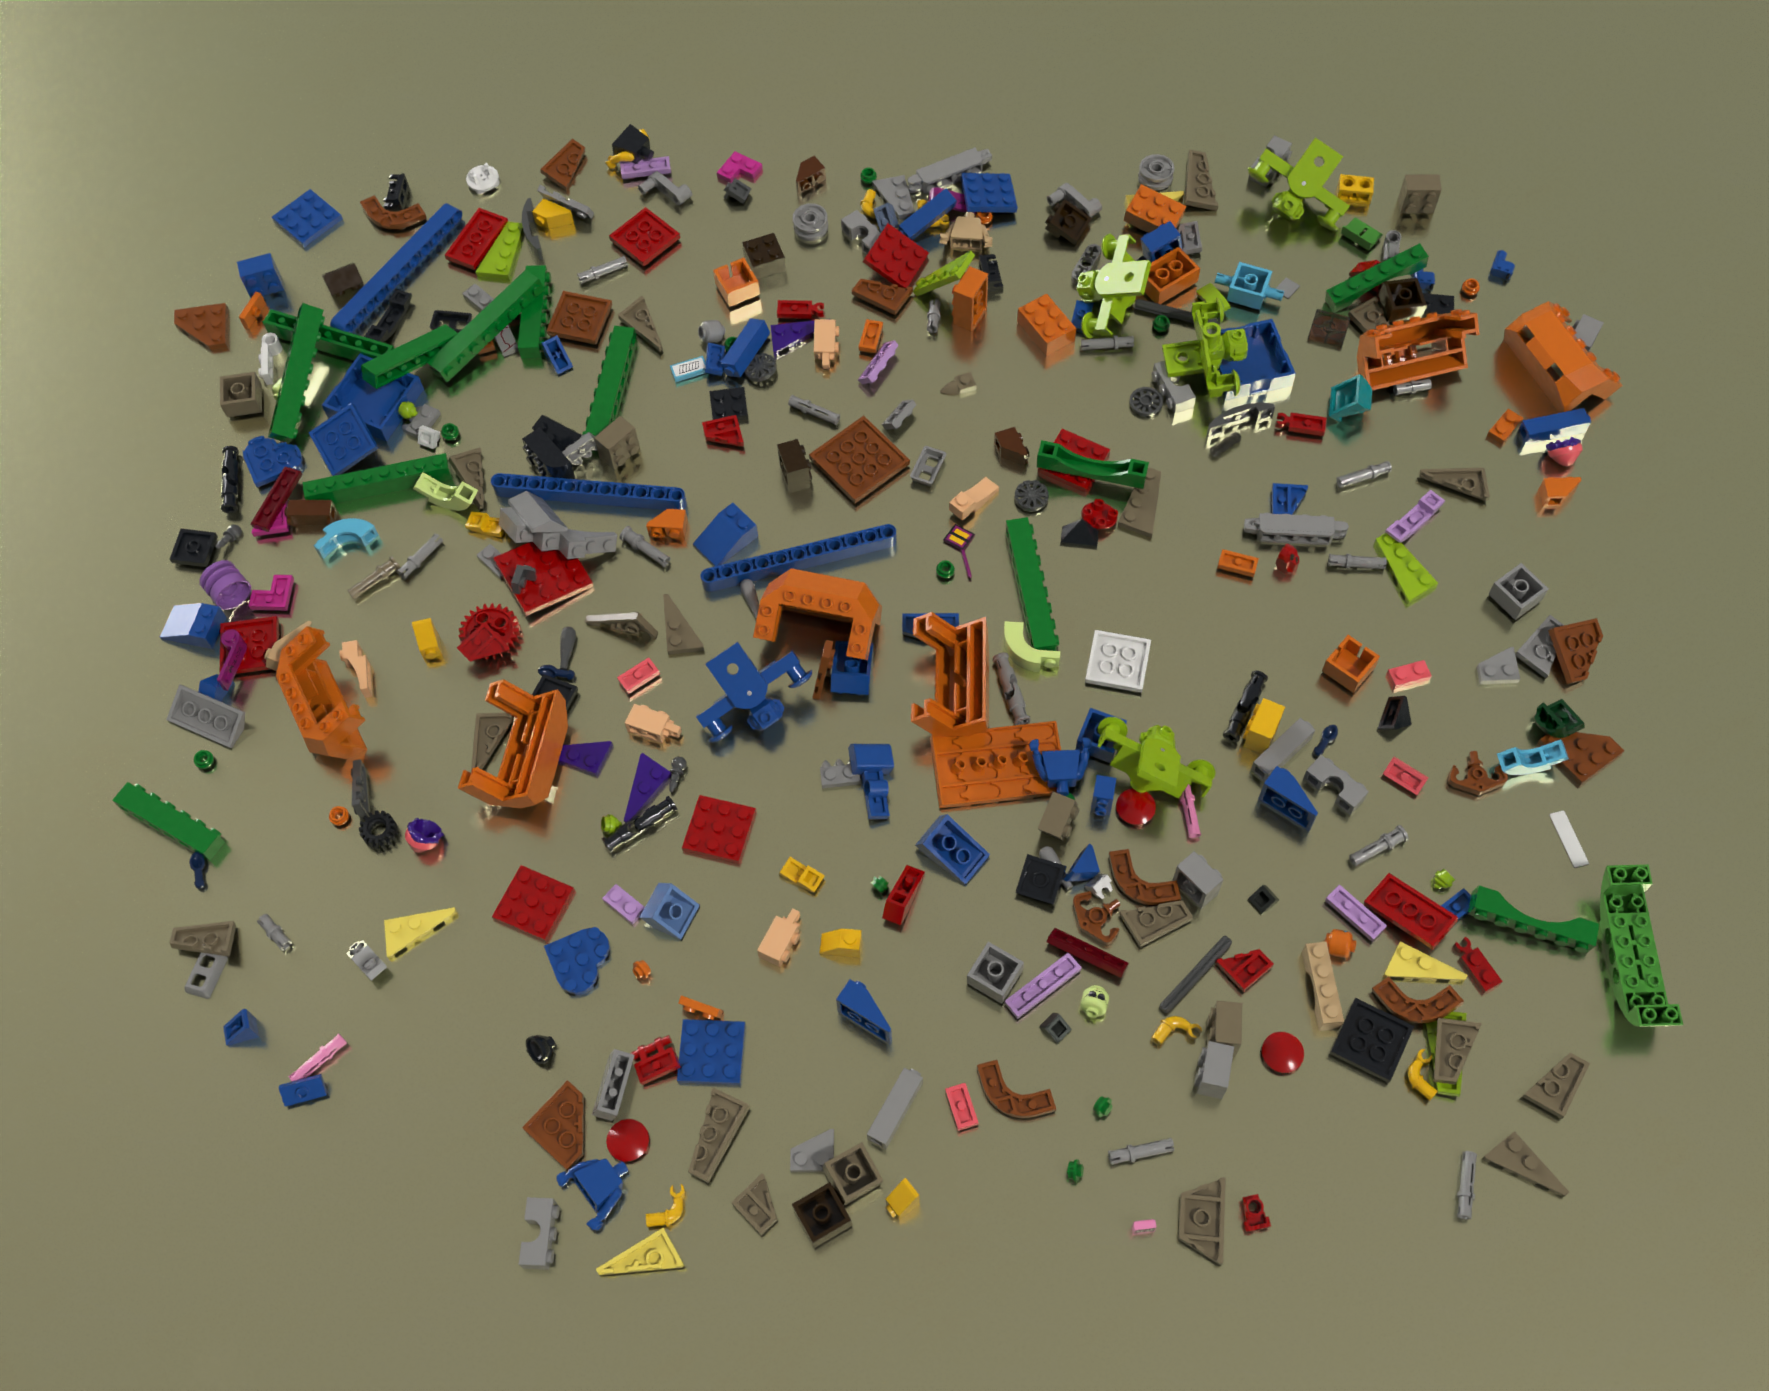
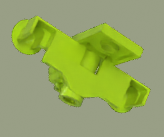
M1316 137L1295 167L1266 148L1258 159L1259 162L1254 169L1248 167L1247 169L1249 175L1261 183L1269 182L1265 176L1270 169L1274 172L1277 171L1287 178L1290 189L1276 193L1271 202L1273 210L1289 221L1299 220L1304 213L1303 199L1314 197L1328 208L1324 216L1317 215L1318 222L1328 230L1337 231L1338 227L1335 223L1350 207L1347 203L1322 187L1343 156ZM1317 157L1323 159V165L1320 167L1314 164V159Z
M1107 234L1102 240L1101 248L1104 257L1108 260H1113L1112 263H1107L1101 270L1082 272L1078 277L1076 289L1085 303L1102 300L1098 318L1092 312L1086 313L1082 318L1081 328L1087 338H1093L1097 334L1101 336L1112 335L1113 333L1107 328L1109 319H1114L1118 324H1122L1126 309L1134 304L1136 296L1144 295L1152 263L1149 260L1135 261L1126 252L1128 244L1136 243V240L1130 234L1119 235L1118 239H1115L1112 234Z
M1216 298V301L1192 303L1191 312L1197 340L1162 345L1167 377L1204 373L1210 398L1221 397L1223 392L1233 391L1236 397L1240 392L1238 373L1232 370L1230 374L1220 375V371L1217 369L1220 367L1222 359H1225L1227 362L1246 359L1248 342L1245 330H1228L1220 336L1221 327L1218 324L1223 322L1224 306L1219 298ZM1217 318L1218 324L1214 322L1208 323V319ZM1179 357H1186L1187 360H1185V361H1180L1178 358H1179Z
M1107 717L1099 723L1098 732L1100 738L1097 747L1100 748L1105 740L1114 742L1113 748L1117 750V753L1112 759L1110 766L1127 773L1131 779V787L1137 792L1164 791L1179 799L1188 784L1191 785L1194 782L1202 784L1201 797L1204 798L1212 787V780L1216 773L1214 766L1202 759L1194 760L1188 766L1181 764V756L1175 748V733H1173L1170 727L1155 725L1149 728L1147 732H1141L1139 744L1126 737L1128 732L1127 725L1120 718Z

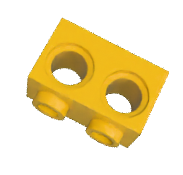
M1340 174L1337 185V197L1351 203H1371L1374 177Z

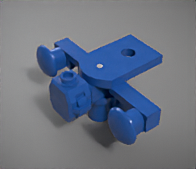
M736 642L706 663V666L726 694L717 699L713 706L701 714H697L696 718L703 728L707 727L713 735L708 740L711 743L724 739L731 732L732 724L726 727L720 717L734 707L750 709L747 720L752 729L765 730L782 717L785 708L779 699L766 697L768 684L786 672L793 681L788 687L796 688L810 679L812 670L805 672L800 665L799 658L791 650L789 654L779 661L775 660L758 671L739 642ZM734 663L738 666L739 670L736 674L728 672L727 666Z

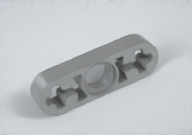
M1090 244L1087 246L1072 271L1071 281L1073 284H1078V277L1081 272L1091 271L1095 268L1101 257V247L1099 245ZM1088 262L1091 266L1084 267L1082 263Z

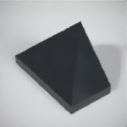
M1080 519L1062 527L1060 544L1097 548L1099 530L1093 528L1092 525L1083 519Z
M1389 697L1378 730H1397L1412 725L1407 697Z

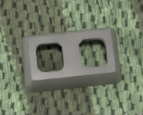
M924 446L910 474L911 479L915 482L932 486L946 457V452ZM927 459L937 460L936 467L926 465ZM920 473L931 474L930 480L927 481L919 478Z
M200 952L185 984V992L206 999L210 998L228 957ZM204 956L215 958L212 967L206 968L200 965ZM195 975L206 976L202 987L192 985Z

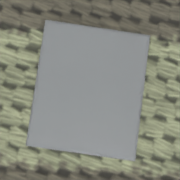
M1285 278L1276 289L1284 290L1283 296L1289 298L1300 285Z

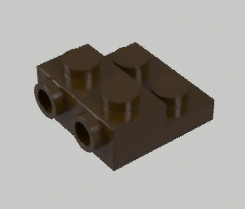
M1064 199L1061 204L1057 203L1052 210L1054 215L1050 214L1046 219L1045 223L1047 226L1045 229L1057 238L1063 236L1075 245L1092 218Z

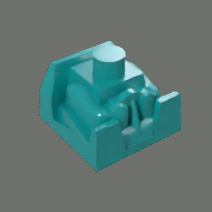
M1361 374L1331 387L1329 410L1331 418L1341 422L1343 416L1362 414L1365 411L1371 410L1372 388Z

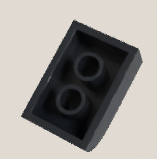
M540 427L522 438L524 444L522 448L527 454L526 459L531 466L534 465L536 467V471L541 477L576 479L571 462Z

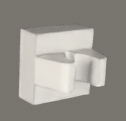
M424 425L420 426L418 444L431 449L436 448L437 442L440 439V431Z
M1097 874L1084 887L1097 898L1103 899L1102 889L1105 888L1107 892H1111L1112 886L1110 882L1112 880L1107 874Z

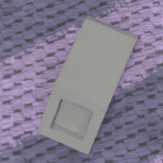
M363 940L354 943L350 947V951L346 953L371 981L387 968L385 963Z

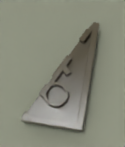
M640 296L619 313L618 318L628 327L635 328V332L660 352L663 350L660 338L656 332L643 296Z
M479 447L450 456L448 461L461 482L463 481L478 490L473 501L478 509H482L484 507L483 472L481 471V448Z
M1484 467L1420 469V478L1484 501H1488L1490 498Z
M663 594L668 655L704 651L702 642L670 596Z
M638 612L587 615L585 619L586 624L600 627V624L604 623L611 625L610 628L617 631L630 632L637 635L639 631L647 632L651 638H656L658 633L642 614Z
M508 713L476 714L471 771L475 767L483 769L514 720V716Z
M1515 1131L1483 1157L1484 1161L1493 1162L1503 1167V1170L1513 1172L1518 1177L1533 1184L1538 1183L1548 1188L1550 1192L1566 1196L1569 1193L1565 1186Z

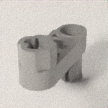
M655 171L646 181L638 185V189L643 195L655 187L678 206L692 196V192L686 184L677 187L658 171Z
M1068 183L1058 187L1057 191L1046 198L1051 206L1061 199H1066L1089 217L1102 210V205L1097 198H1092L1088 201Z

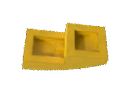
M471 512L465 525L466 529L502 538L505 532L499 525V518L489 517L487 513Z
M791 856L779 872L780 876L813 893L825 876L809 865L806 867Z

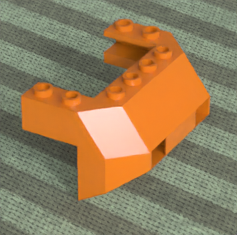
M1548 301L1523 313L1505 328L1504 341L1559 413L1571 411L1591 394L1606 400L1623 386L1619 381L1621 379L1615 371L1612 372L1609 368L1604 369L1596 363V356L1591 351L1588 352L1585 349L1586 343L1581 338L1578 339L1575 336L1577 332L1571 325L1568 326L1565 321L1568 323L1572 322L1569 318V311L1558 303L1553 304ZM1556 363L1564 375L1559 377L1551 365Z
M1462 309L1452 310L1451 313L1445 314L1433 312L1426 314L1424 318L1420 316L1409 318L1410 321L1407 322L1398 320L1394 321L1393 325L1390 326L1381 324L1377 325L1376 329L1367 330L1360 335L1357 352L1359 374L1367 380L1372 390L1410 382L1411 380H1419L1468 368L1464 338H1466V334L1480 335L1477 313H1471L1470 310L1462 311ZM1431 343L1432 349L1417 352L1416 345L1421 346Z
M791 568L768 584L760 600L753 638L776 642L783 607L853 620L846 656L868 661L875 625L880 626L882 605L865 582Z
M933 612L914 618L913 635L936 650L935 701L931 698L924 700V709L915 703L911 704V722L934 736H970L987 731L989 725V643L986 617L957 627L952 626Z
M306 626L281 650L276 678L309 752L349 759L367 750L358 730V727L366 720L364 717H361L358 711L360 709L359 705L352 704L349 708L347 707L327 661L317 659L330 646V643L326 642L323 636L325 634L324 630Z
M504 679L490 683L485 701L515 717L499 773L495 777L478 767L472 768L471 773L463 770L458 789L489 805L519 809L534 806L549 797L568 730L566 700L558 689L533 696Z

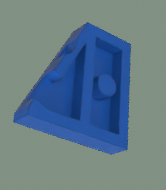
M1273 483L1272 514L1293 515L1305 496L1308 485Z

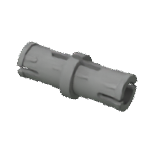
M936 299L935 305H933L934 300L930 301V308L927 313V331L930 333L933 332V327L934 333L938 331V321L941 317L939 312L941 302Z
M1429 378L1418 381L1411 380L1410 382L1393 385V391L1395 395L1415 394L1417 391L1430 390L1432 384Z
M268 914L260 916V920H257V923L265 930L266 936L272 939L281 951L288 949L292 942L283 933L281 926H277Z

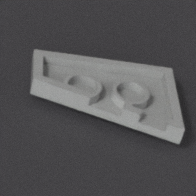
M904 175L872 181V186L879 191L882 199L893 205L896 217L899 220L906 219L915 213Z

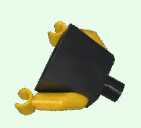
M630 124L612 143L613 156L610 155L608 157L609 161H606L605 164L609 169H613L619 162H632L636 164L643 157L651 160L654 156V151L650 149V138L644 129L638 130Z

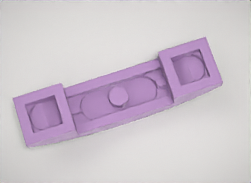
M1430 490L1419 500L1415 507L1399 521L1396 520L1385 532L1399 543L1405 541L1436 513L1445 500Z

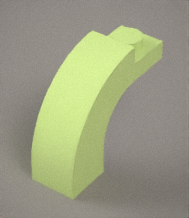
M423 472L413 488L428 497L427 501L455 511L467 509L478 492L477 489L463 481L458 486H448Z
M1005 621L1004 646L1009 657L1017 665L1026 670L1039 673L1040 666L1047 668L1059 667L1060 651L1032 648L1023 637L1024 622Z

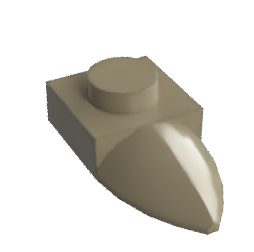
M971 372L954 376V380L946 384L940 392L946 395H958L976 390L977 385Z

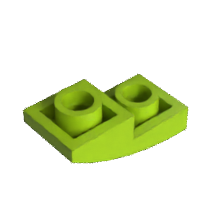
M1211 283L1196 291L1197 297L1205 301V303L1216 301V298H1219L1223 303L1224 312L1231 308L1225 297Z

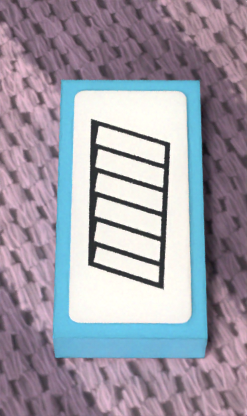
M700 356L670 365L675 382L705 374L706 362L704 357Z

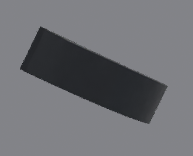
M396 289L388 301L389 308L376 326L372 325L364 337L380 342L390 338L402 322L409 307L412 294Z

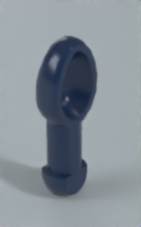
M543 665L538 669V673L541 676L545 674L553 678L556 676L568 678V680H572L575 677L573 670H561L553 665Z
M1329 725L1323 730L1322 740L1313 750L1315 756L1322 755L1328 743L1336 739L1338 735L1336 725Z
M194 852L190 857V868L194 871L195 887L202 889L205 886L203 879L205 859L199 852Z

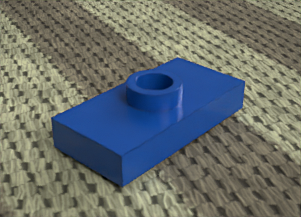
M1076 301L1071 322L1076 327V332L1083 333L1081 328L1082 318L1086 313L1092 312L1094 303Z
M708 342L705 373L722 376L723 367L720 362L724 358L725 346Z
M322 1074L281 1084L278 1088L285 1107L327 1096V1089Z

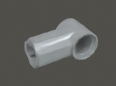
M1396 230L1387 232L1383 243V261L1399 254L1400 232Z

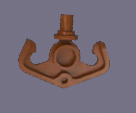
M1477 751L1469 752L1470 761L1468 768L1470 769L1467 772V779L1460 781L1456 778L1459 770L1455 765L1452 766L1448 778L1450 786L1475 795H1482L1502 787L1506 783L1508 776L1502 771L1501 765H1498L1494 769V773L1499 776V779L1488 778L1487 772L1482 768L1483 762L1478 759Z
M1091 891L1075 895L1073 906L1080 930L1100 943L1110 945L1120 929L1112 928L1110 929V934L1104 936L1100 927L1106 923L1107 915L1111 917L1113 910L1120 906L1119 901L1115 899L1109 904H1101L1102 908L1093 907L1090 910H1086L1080 903L1083 900L1089 901L1091 899Z

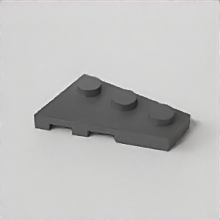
M360 759L354 760L353 768H351L352 807L355 814L359 815L361 820L364 821L363 817H370L368 814L370 812L366 767Z

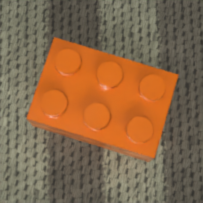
M1141 184L1125 212L1123 221L1147 233L1154 231L1160 225L1166 224L1169 221L1177 228L1184 216L1186 206Z
M1177 247L1152 262L1145 293L1155 303L1162 304L1197 283L1200 267L1180 247Z
M969 266L962 275L958 285L955 284L953 287L952 316L954 325L972 332L987 308L988 273Z
M1047 293L1018 308L1017 322L1045 356L1075 341L1076 327Z

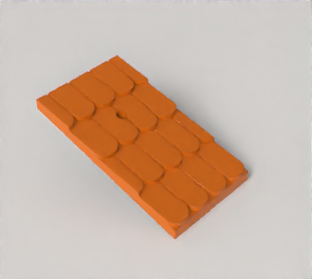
M1056 721L988 728L987 731L970 736L931 735L930 744L939 808L1033 799L1034 797L1051 796L1053 791L1057 793V788L1048 787L1047 782L1040 778L1034 765L1033 751H1030L1029 743L1032 740L1038 739V750L1041 754L1042 751L1061 750Z

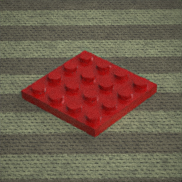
M534 542L526 543L493 557L494 563L497 565L511 592V581L517 565H528L536 569V581L527 580L526 586L522 588L520 594L513 593L525 616L593 587L592 580L578 558L567 559L559 550L541 551Z

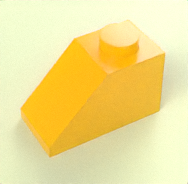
M545 198L532 211L535 223L548 229L570 225L574 222L571 210Z
M431 618L412 622L419 651L423 659H433L441 656L440 637Z
M841 928L822 933L819 953L822 955L860 958L862 931Z
M906 1178L885 1199L887 1204L885 1207L886 1211L892 1218L896 1216L899 1221L920 1205L919 1194Z

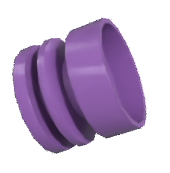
M228 560L213 563L205 569L200 577V586L222 610L238 607L251 593L250 583L235 565Z

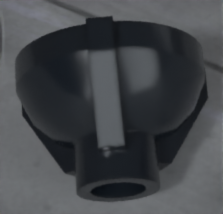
M542 1035L528 1037L526 1039V1051L531 1059L537 1064L544 1065L547 1063L555 1047L554 1039L551 1036Z

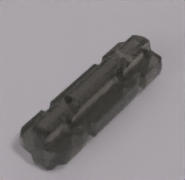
M1238 432L1232 433L1231 437L1228 436L1218 442V445L1212 446L1210 453L1213 457L1220 455V452H1224L1240 442L1241 435Z

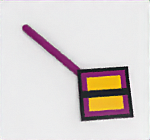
M955 524L943 541L961 550L968 577L972 578L964 549L975 534Z

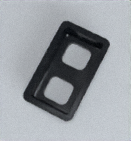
M435 310L430 328L434 330L440 326L442 321L450 322L449 327L459 333L462 329H456L457 324L466 323L467 325L472 321V314Z

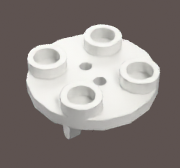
M487 163L474 167L468 172L466 177L468 187L477 194H483L497 187L500 183L497 170Z

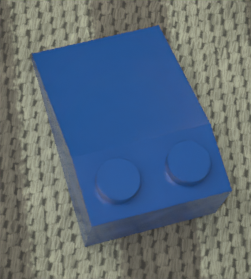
M731 503L717 514L695 540L693 546L713 566H719L758 537L757 525L740 508Z
M204 603L175 605L160 638L213 649L220 634V623H225L227 617L221 608L215 605Z
M836 641L831 673V692L869 695L873 643H871L867 661L846 656L849 641Z
M1276 766L1264 782L1258 800L1309 832L1318 812L1295 777L1287 769Z
M948 814L940 815L915 844L929 859L964 885L990 855Z
M849 979L836 998L838 1013L890 1045L892 1042L891 1028L866 989L867 987L858 980L854 982Z

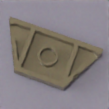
M1224 1177L1181 1193L1178 1240L1219 1265L1223 1264L1226 1183V1178Z

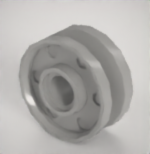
M1153 154L1141 161L1138 178L1142 185L1154 191L1166 189L1171 185L1174 173V163L1171 159L1164 155Z
M807 203L798 207L793 213V227L796 235L806 241H814L823 237L828 231L826 210L815 203Z

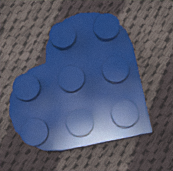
M255 437L248 441L249 445L245 448V451L243 450L244 460L257 488L277 480L284 467L300 470L303 467L302 453L297 445L287 444L286 442L277 444L273 438Z
M597 927L582 929L547 944L544 948L561 988L568 993L581 995L593 989V985L599 975L597 967L605 962L610 951V944L603 932Z

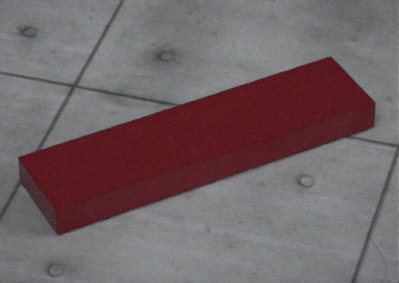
M284 467L252 520V527L269 532L303 475L301 471Z
M1057 928L1053 929L1046 941L1122 978L1129 965L1128 962Z

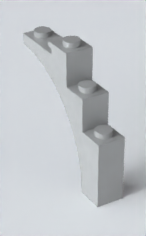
M512 507L500 508L499 525L515 543L534 542L541 551L559 550L567 559L585 558V554L616 551L617 534L615 532H586L568 529V532L532 533Z

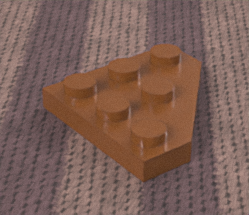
M226 303L174 310V324L176 328L185 331L190 337L198 342L200 341L210 350L228 347V307Z
M1597 618L1548 630L1567 685L1588 678L1589 667L1593 664L1597 654L1596 648L1603 638Z
M1575 732L1565 738H1555L1547 734L1538 742L1540 746H1544L1560 739L1563 741L1569 759L1558 764L1579 785H1582L1624 752L1610 736Z
M568 1080L522 1127L567 1171L583 1156L584 1095Z

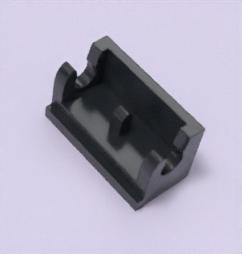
M404 173L391 174L389 179H396L397 181L389 182L388 194L383 200L385 202L384 209L403 210L408 182Z
M979 255V270L988 273V292L1003 290L997 260L988 261L996 259V255Z

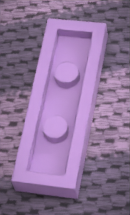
M669 156L652 158L651 160L642 159L636 164L620 162L622 179L650 176L655 171L661 174L671 173Z
M895 340L885 342L858 379L862 385L871 384L877 380V375L886 367V362L895 354V350L899 346Z
M1340 884L1325 899L1330 906L1371 942L1387 927L1385 923Z

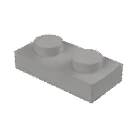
M476 284L462 293L463 297L479 311H482L494 300Z
M913 400L902 401L882 423L885 430L899 428L902 425V421L912 414L916 403Z
M489 544L477 554V558L501 580L503 576L493 557L501 553Z

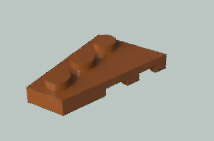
M571 139L540 169L541 173L566 191L585 153V147Z
M861 278L852 289V295L894 315L897 314L913 293V287L901 288L896 284H891V286L883 285L878 281Z
M825 641L813 699L820 700L825 677L830 676L836 650L832 649L833 641Z

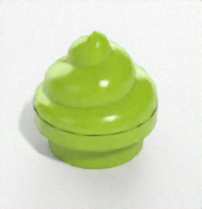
M404 401L399 406L398 412L405 419H410L418 414L414 403L410 401Z
M612 814L603 816L601 819V830L607 834H613L618 827L622 826V822Z
M1444 868L1441 871L1438 870L1435 873L1434 888H1450L1453 886L1452 883L1455 879Z

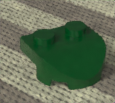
M1563 699L1548 706L1543 702L1537 707V712L1534 716L1535 723L1543 732L1552 737L1565 738L1585 728L1584 722Z

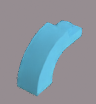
M356 518L342 519L322 529L325 536L320 538L314 547L319 556L324 559L345 542H358L366 547L379 534L375 526L368 521Z
M1561 739L1534 749L1521 750L1514 747L1497 754L1502 771L1509 775H1527L1551 769V766L1569 759Z

